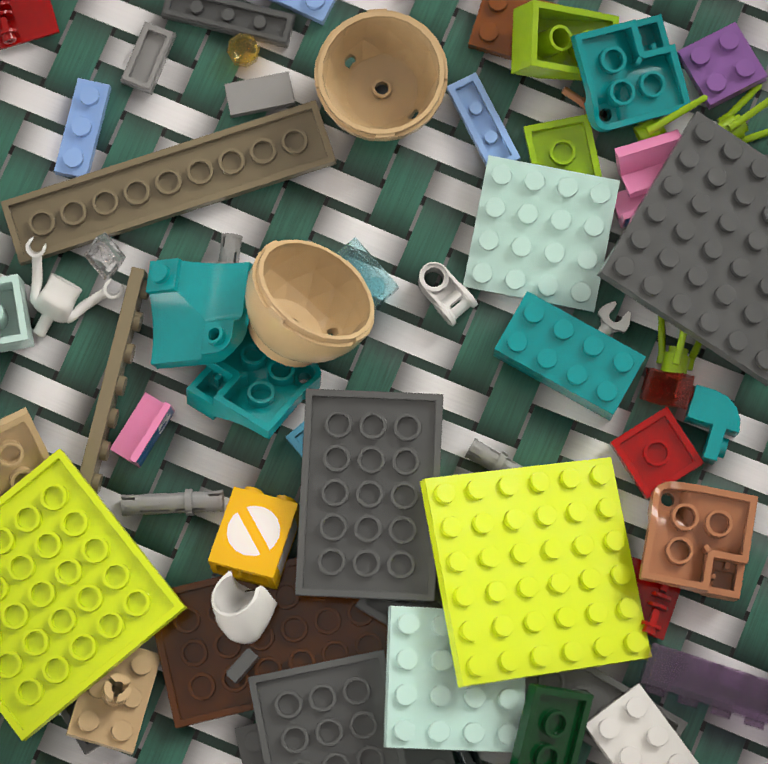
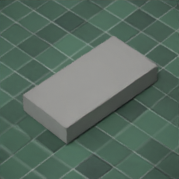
M145 22L120 80L121 83L152 95L175 41V32Z
M289 71L224 84L231 118L296 106Z

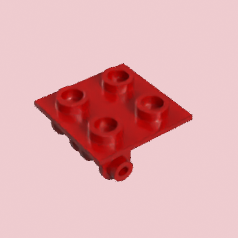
M0 0V50L60 33L51 0Z
M632 557L644 620L641 622V624H644L642 631L646 632L647 635L664 640L681 589L640 580L639 573L642 560Z

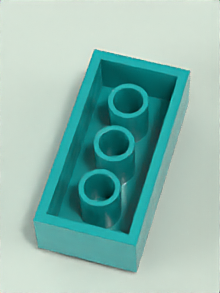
M528 291L494 348L493 356L609 421L612 419L646 358L641 353Z

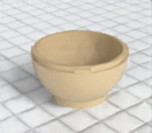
M371 9L343 21L330 32L322 44L315 61L314 80L317 96L325 111L340 128L353 136L368 141L386 142L402 139L418 131L432 119L440 107L447 89L448 66L445 53L439 41L424 24L411 16L396 11ZM350 57L354 58L355 62L348 68L345 62ZM379 85H385L388 91L385 94H379L376 92V88ZM416 112H418L419 114H418L415 118L412 119V117L414 116V114H415Z
M298 239L272 241L258 253L248 274L245 303L249 317L248 329L250 336L266 356L285 366L306 367L312 363L326 362L345 355L370 334L374 324L375 313L373 298L360 272L349 261H346L326 247Z

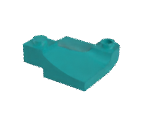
M661 14L595 29L570 37L585 89V110L589 123L595 130L609 132L667 116L691 102L675 44H669ZM601 110L607 113V121L600 119L599 113Z
M179 258L150 261L146 293L150 296L153 319L151 365L157 369L213 364L225 360L242 343L247 332L249 317L245 303V291L248 274L253 264L250 262L199 263L182 261Z
M247 328L242 343L225 360L207 364L206 368L186 388L187 404L212 420H215L216 417L226 419L249 428L269 439L306 398V388H320L321 370L317 363H312L306 367H290L272 360L253 342ZM301 380H308L306 383L300 382Z

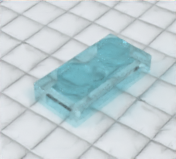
M356 237L336 253L346 261H349L360 272L371 292L374 310L399 289L396 282Z

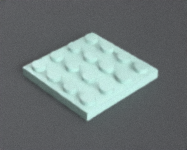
M489 155L463 286L517 298H524L528 291L553 305L594 312L601 280L597 274L605 260L620 180Z
M389 606L384 748L512 753L525 703V678L458 688L444 609Z

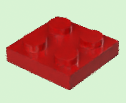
M668 407L660 410L609 443L646 500L650 498L652 491L659 484L678 481L704 464L702 458Z

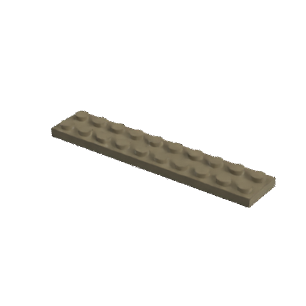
M314 100L16 196L0 203L21 266L32 263V257L27 253L25 246L27 241L33 236L34 239L30 247L34 252H40L44 244H47L46 251L42 255V259L337 163L317 102Z

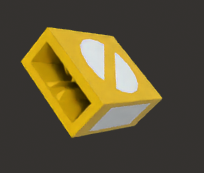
M250 486L244 489L234 487L208 558L212 573L225 575L228 571H231L235 579L277 590L299 527V503L285 495H277V497L265 495L261 490Z

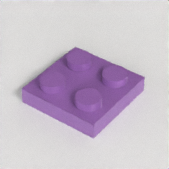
M736 22L677 52L679 61L700 96L707 95L708 99L704 103L709 110L767 81V73Z

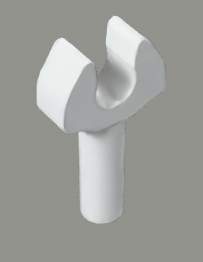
M615 301L602 306L597 314L601 322L598 330L608 336L616 332L625 333L630 324L631 313L629 311L622 317L621 321H611L609 314L617 304Z

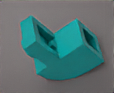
M696 385L692 391L683 422L709 429L701 458L704 463L713 465L718 457L723 459L729 439L724 438V435L736 437L740 432L741 419L737 407L728 396L716 390Z

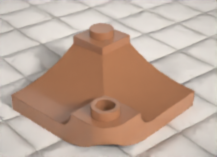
M677 481L659 484L650 495L647 513L648 525L639 579L701 594V596L732 602L739 600L744 568L749 560L758 496ZM663 495L671 497V506L662 504L661 497Z

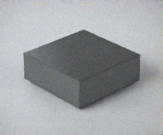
M246 649L226 672V675L238 684L258 662L260 657L251 649Z

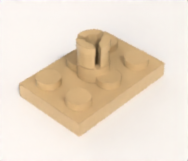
M26 407L0 419V497L50 457Z
M139 647L77 698L65 736L132 755L160 664L159 653Z

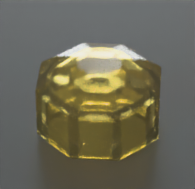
M240 33L230 39L227 53L234 65L247 68L257 62L260 47L253 36Z

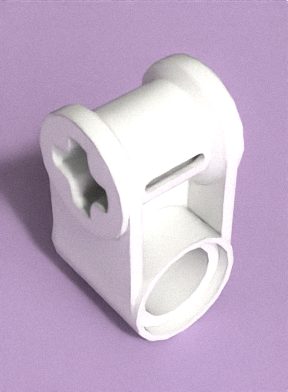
M429 262L420 270L418 286L421 292L434 305L441 317L452 327L457 323L456 319L470 307L475 308L478 305L476 299L466 287L458 282L441 263ZM430 272L438 273L442 277L443 282L438 287H431L426 284L424 280L425 275Z

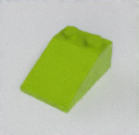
M532 0L513 9L511 74L539 79L582 80L570 37L619 24V16Z

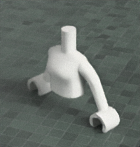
M34 236L27 241L26 251L32 257L30 302L42 314L33 329L35 334L45 337L53 321L72 323L105 298L117 299L122 295L123 284L118 293L113 294L108 291L107 286L112 279L110 278L107 279L101 290L84 299L74 308L82 289L54 273L51 274L41 291L43 282L42 255L46 251L47 244H44L40 252H34L30 247Z

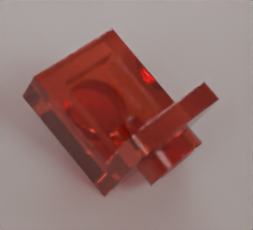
M648 367L639 397L643 401L663 407L687 409V405L694 394L693 382L695 377L685 373L665 372Z

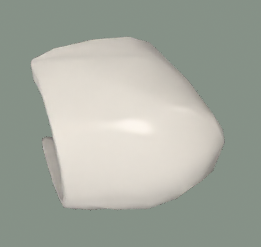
M228 571L220 578L212 592L211 603L216 622L230 640L240 644H252L258 640L268 626L277 605L276 600L272 598L270 593L261 585L251 590L239 584L231 571Z

